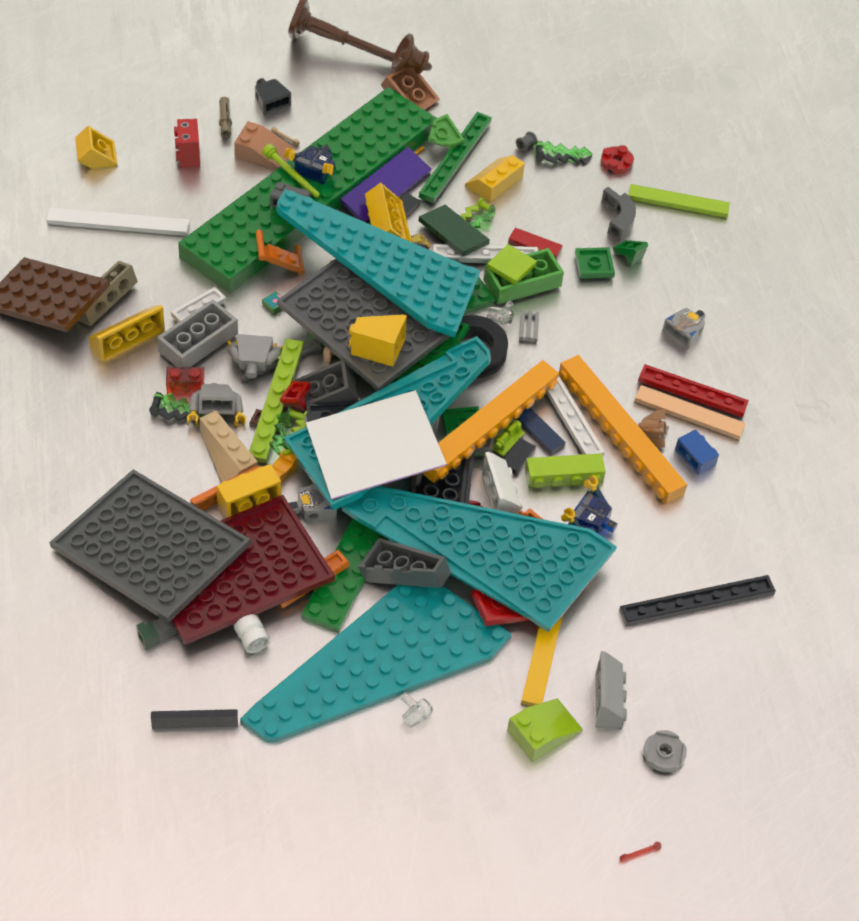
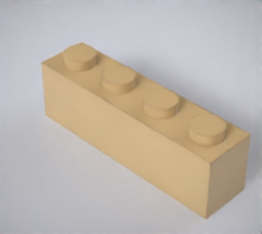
M216 410L200 418V433L221 482L227 481L258 465V461Z

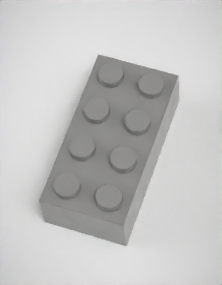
M212 299L157 337L158 352L184 372L238 334V319Z

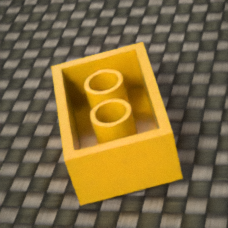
M271 464L261 466L254 471L241 474L234 479L223 481L217 485L218 510L224 519L281 496V480Z

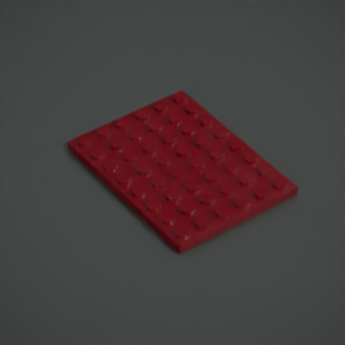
M281 495L220 520L251 540V545L172 619V622L184 645H187L237 623L244 616L259 614L335 581V575L285 496Z

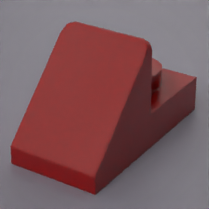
M292 381L280 397V402L289 410L306 411L305 396L311 389L310 382Z

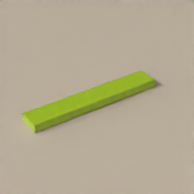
M630 184L628 196L633 201L723 218H727L730 202L635 184Z

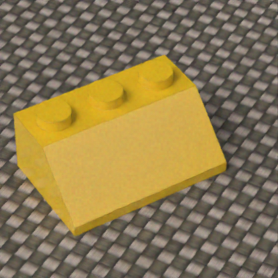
M513 155L498 158L467 181L465 186L491 203L523 178L525 163Z

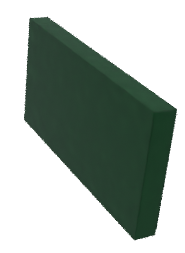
M442 205L420 215L418 218L421 224L461 256H465L489 244L490 239L447 205Z

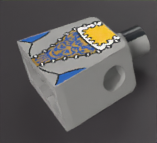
M684 308L665 319L662 331L689 350L703 332L705 314L701 310L694 313L690 309Z
M315 484L300 488L298 490V501L289 503L295 513H302L305 522L336 520L337 509L334 511L331 509Z

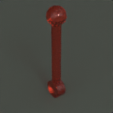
M657 841L652 846L629 854H623L619 858L621 862H625L629 858L648 851L660 850L662 845Z

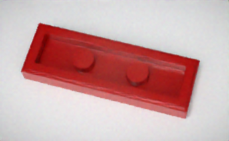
M516 227L508 238V243L518 247H538V251L549 248L556 259L563 247L559 243Z

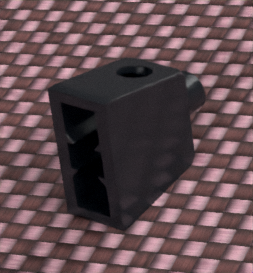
M260 78L257 80L255 98L263 115L291 106V92L277 79L266 81L264 78Z

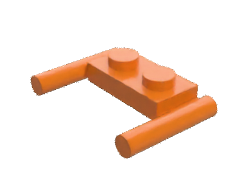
M256 231L259 260H266L267 262L298 272L299 275L305 274L301 245L294 246L295 253L271 244L264 246L263 231Z

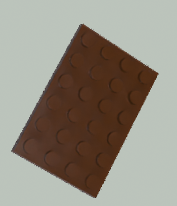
M24 257L0 281V313L68 332L110 286L108 279Z

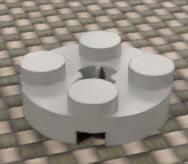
M659 730L649 736L643 748V755L647 766L661 772H676L684 763L687 754L685 743H682L676 733L668 730ZM665 747L670 754L664 755L659 749L662 750Z

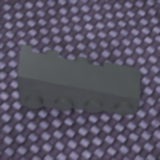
M378 538L358 566L362 577L365 578V582L441 588L451 574L445 557L383 538Z

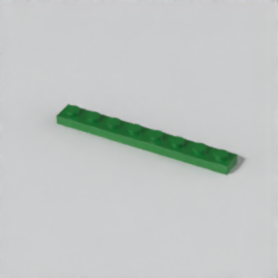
M476 112L461 133L465 139L464 143L448 151L420 190L419 198L431 203L436 201L490 125L492 117Z

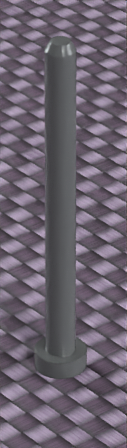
M317 339L313 340L312 344L303 348L301 356L313 351H322L320 342ZM279 359L268 365L266 371H257V376L276 368ZM246 373L240 376L242 382L252 379L246 377Z

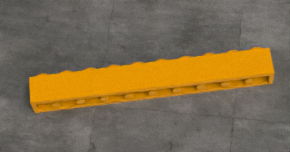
M577 355L561 362L559 368L560 379L567 384L571 393L576 395L581 405L586 407L591 417L600 424L601 429L609 435L613 444L619 447L623 456L633 464L634 469L642 475L646 484L652 487L656 496L665 504L684 496L687 483L584 360Z
M544 360L540 361L442 439L438 445L447 465L423 472L422 474L433 483L439 478L443 479L450 469L457 468L464 458L468 459L476 448L480 449L486 443L487 439L494 438L501 428H506L513 418L517 419L525 408L529 409L535 400L543 398L546 391L549 389L553 390L558 384L559 372Z

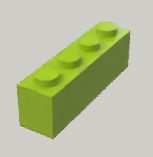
M602 453L527 458L525 464L528 488L559 487L564 485L577 486L584 484V481L589 480V477L592 475L598 478L599 484L604 482L606 473Z

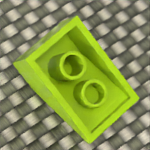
M558 698L525 708L509 718L507 727L509 734L531 762L583 731Z

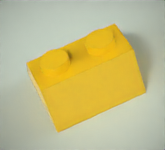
M87 126L75 137L77 158L82 165L92 169L113 167L118 164L114 140L90 126Z

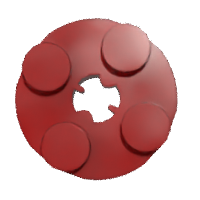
M625 145L613 146L603 149L600 163L606 171L609 169L613 171V174H625L633 167L634 156Z

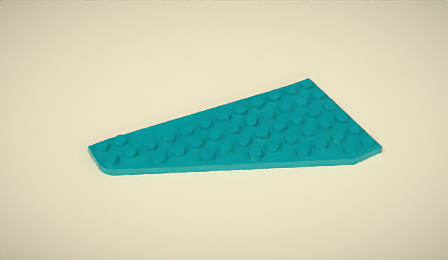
M284 189L276 206L279 216L426 328L455 338L478 280L480 270L461 264L316 202L310 197Z
M476 336L445 352L446 355L340 412L416 390L431 426L490 364V350ZM307 427L284 437L286 445L333 511L362 498L369 490L366 489L331 500Z
M382 486L370 488L362 498L342 506L343 512L393 542L445 557L451 571L450 575L526 617L547 632L553 628L617 549V546L592 529Z
M397 585L256 702L240 718V723L264 741H281L488 662L508 643L512 634L500 625L485 626L477 609L444 586L436 588Z

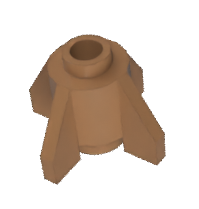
M656 410L643 418L638 426L656 447L665 448V438H661V436L666 435V430H669V426H666V421L661 420L665 419V410Z

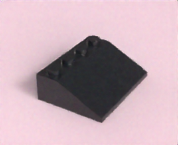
M474 452L468 459L464 458L457 468L450 469L443 479L439 478L434 483L422 473L411 476L409 492L469 504Z

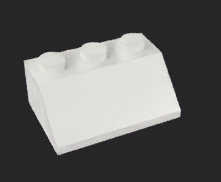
M485 452L482 477L492 509L519 514L523 505L521 498L517 497L518 490L516 483L512 481L511 467L508 468L506 460L491 452Z

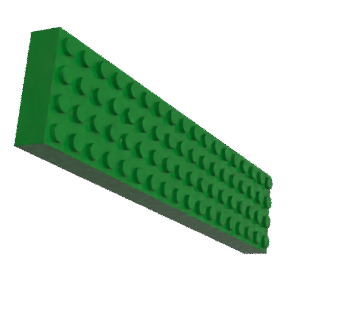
M387 87L297 154L299 157L312 161L319 152L318 150H322L321 155L328 159L326 161L320 160L318 158L321 155H318L314 162L322 166L324 163L334 165L332 175L322 173V169L312 165L309 166V164L295 159L293 161L289 160L286 163L319 192L318 198H314L311 195L314 201L338 210L343 206L340 203L342 197L407 147L414 151L425 143L429 138L432 122L437 117ZM323 145L329 147L327 152L321 149ZM279 167L178 242L179 258L227 292L232 293L270 263L266 260H259L256 240L257 230L263 231L264 246L271 244L287 250L305 236L279 216L276 208L270 206V194L277 182L287 183L299 189L303 187L282 167Z

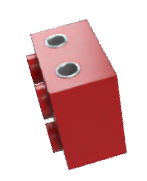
M197 118L177 119V126H174V137H178L175 138V149H179V151H176V161H180V168L200 167Z

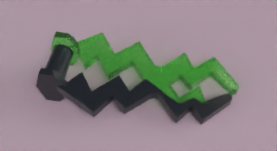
M537 141L534 145L537 162L547 160L555 164L558 160L564 163L566 160L571 159L576 164L580 161L585 164L593 155L585 146L578 149L575 145L572 149L568 150L562 143L554 146L549 141L545 143ZM542 149H544L546 152L550 150L552 153L556 155L554 157H552L549 153L545 155ZM584 152L589 156L584 158L582 153Z
M156 392L153 396L152 405L149 408L152 416L159 414L167 421L174 417L177 421L186 419L191 413L189 412L190 405L186 397L176 401L173 393L163 395L160 392ZM164 402L165 406L170 403L174 411L168 413L165 407L159 409V405ZM183 407L185 412L180 414L177 408ZM200 414L201 416L198 417V423H200V418L205 416V414Z

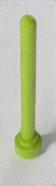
M268 144L263 148L262 154L267 159L274 160L304 189L311 192L314 198L319 197V192L278 155L277 149L272 144Z

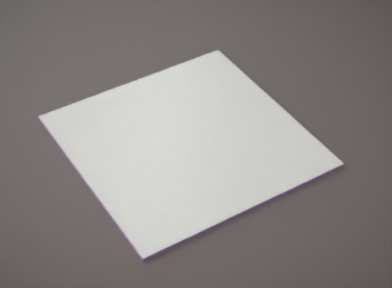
M416 390L306 422L331 500L447 465Z

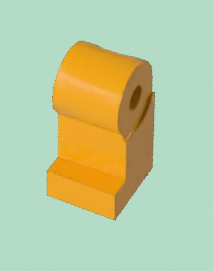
M285 449L279 453V458L272 464L273 469L281 480V484L298 468V460L293 454L282 455Z

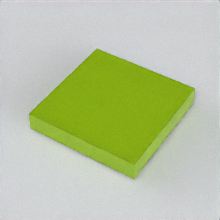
M507 244L487 263V268L516 285L536 266L537 261Z

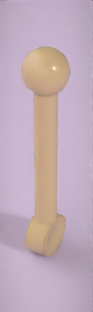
M276 127L271 128V132H273L274 134L277 133L280 136L286 138L287 140L293 142L294 146H298L300 144L299 140H294L291 137L283 134L282 132L278 131Z

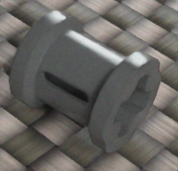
M528 131L524 137L516 139V146L520 151L525 152L528 147L537 144V137L532 131Z

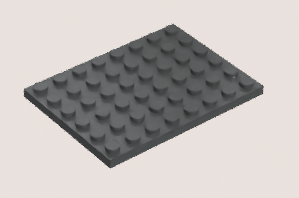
M334 259L277 300V306L343 360L377 391L383 389L451 337L426 328L337 259ZM407 316L406 339L394 367L351 355V347L349 346L351 335H349V329L351 324H355L357 317Z
M133 469L49 543L52 549L169 623L251 545V540Z

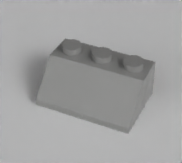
M601 651L595 671V727L621 729L622 722L627 719V709L623 708V703H626L627 691L623 690L627 674L623 672V663L605 651Z

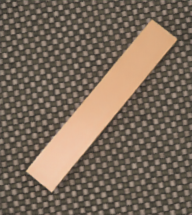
M643 385L640 386L634 400L636 403L655 410H665L666 414L737 440L740 439L746 424Z

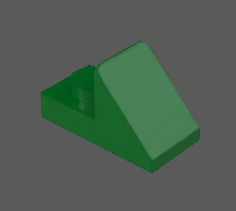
M624 240L614 246L613 250L615 254L626 256L631 267L643 259L648 242Z

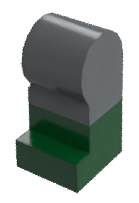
M160 617L147 624L142 622L136 625L137 636L145 650L178 633L172 620L167 623Z

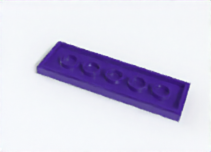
M407 147L342 197L340 203L358 220L367 223L370 221V218L368 216V207L365 203V193L381 182L397 197H400L427 176L432 169Z

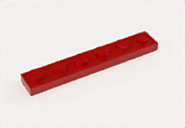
M644 364L638 378V382L742 418L749 400L646 364Z

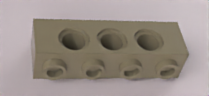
M118 261L101 276V278L109 280L110 286L78 320L79 322L92 326L138 282L132 265Z

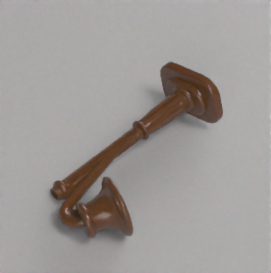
M299 0L288 30L290 39L296 41L300 34L307 30L327 39L340 42L342 45L346 43L392 62V71L395 73L402 68H412L417 74L432 69L431 63L428 62L429 52H422L415 46L414 37L411 33L402 39L394 53L349 34V31H344L328 22L311 16L308 0Z

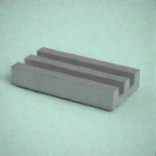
M521 310L519 341L537 343L539 312L532 314V311L525 313V310ZM525 318H528L527 337H523ZM532 319H535L534 338H530Z

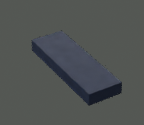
M525 408L522 414L515 419L521 422V426L550 455L565 446L566 442L531 408Z

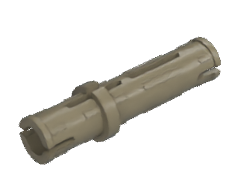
M221 97L219 100V126L221 127V136L224 138H228L232 134L230 100L228 97Z

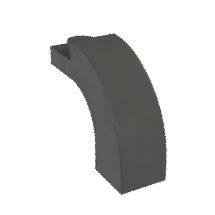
M607 187L603 190L601 202L617 214L609 223L608 234L621 242L632 232L636 207L633 200L626 193L620 196L610 187Z

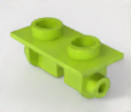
M512 421L496 437L493 451L504 457L519 438H522L525 432L521 430L522 424L520 421Z

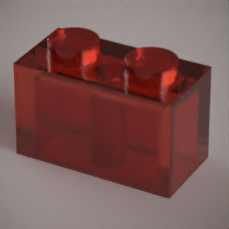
M167 367L166 369L167 396H191L196 391L201 390L202 384H205V367Z

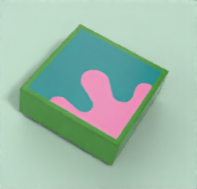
M275 291L262 299V304L275 314L281 310L277 306V300L282 296Z

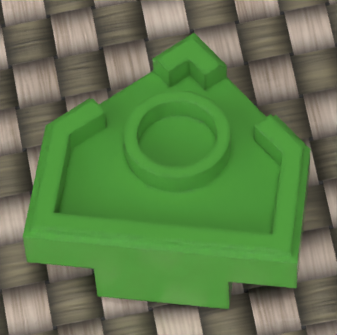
M448 114L433 120L427 142L448 149L464 143L465 139Z

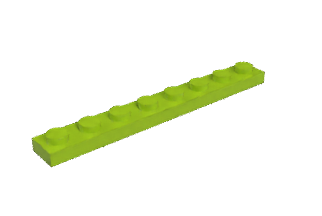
M288 338L285 340L249 452L260 463H267L285 407L280 402V397L294 379L304 348V341Z

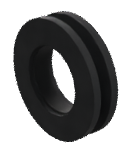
M478 315L463 316L461 322L469 325V330L465 337L477 336L486 341L491 347L490 364L477 378L488 377L499 371L506 361L508 350L507 335L499 324L489 318Z

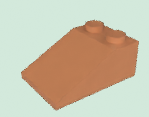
M402 68L396 73H391L381 84L384 90L389 87L424 110L440 100L421 74H417L412 68Z
M247 121L234 142L235 158L275 170L281 166L274 160L267 159L262 154L263 148L268 144H272L277 149L278 155L287 162L289 158L283 157L286 148L294 150V147L266 127Z

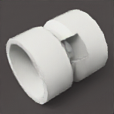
M257 615L244 616L235 623L234 630L241 639L247 653H257L269 645L270 638Z

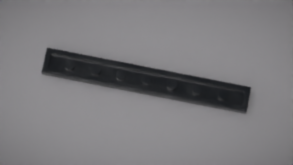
M769 575L622 605L619 611L625 626L766 597L774 595L776 590Z

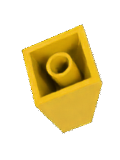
M407 316L357 317L355 324H351L349 329V335H351L349 340L351 355L394 367L406 339Z

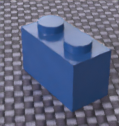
M696 429L679 437L677 440L675 451L697 475L716 466L719 457L718 452L715 448L711 447L705 437Z

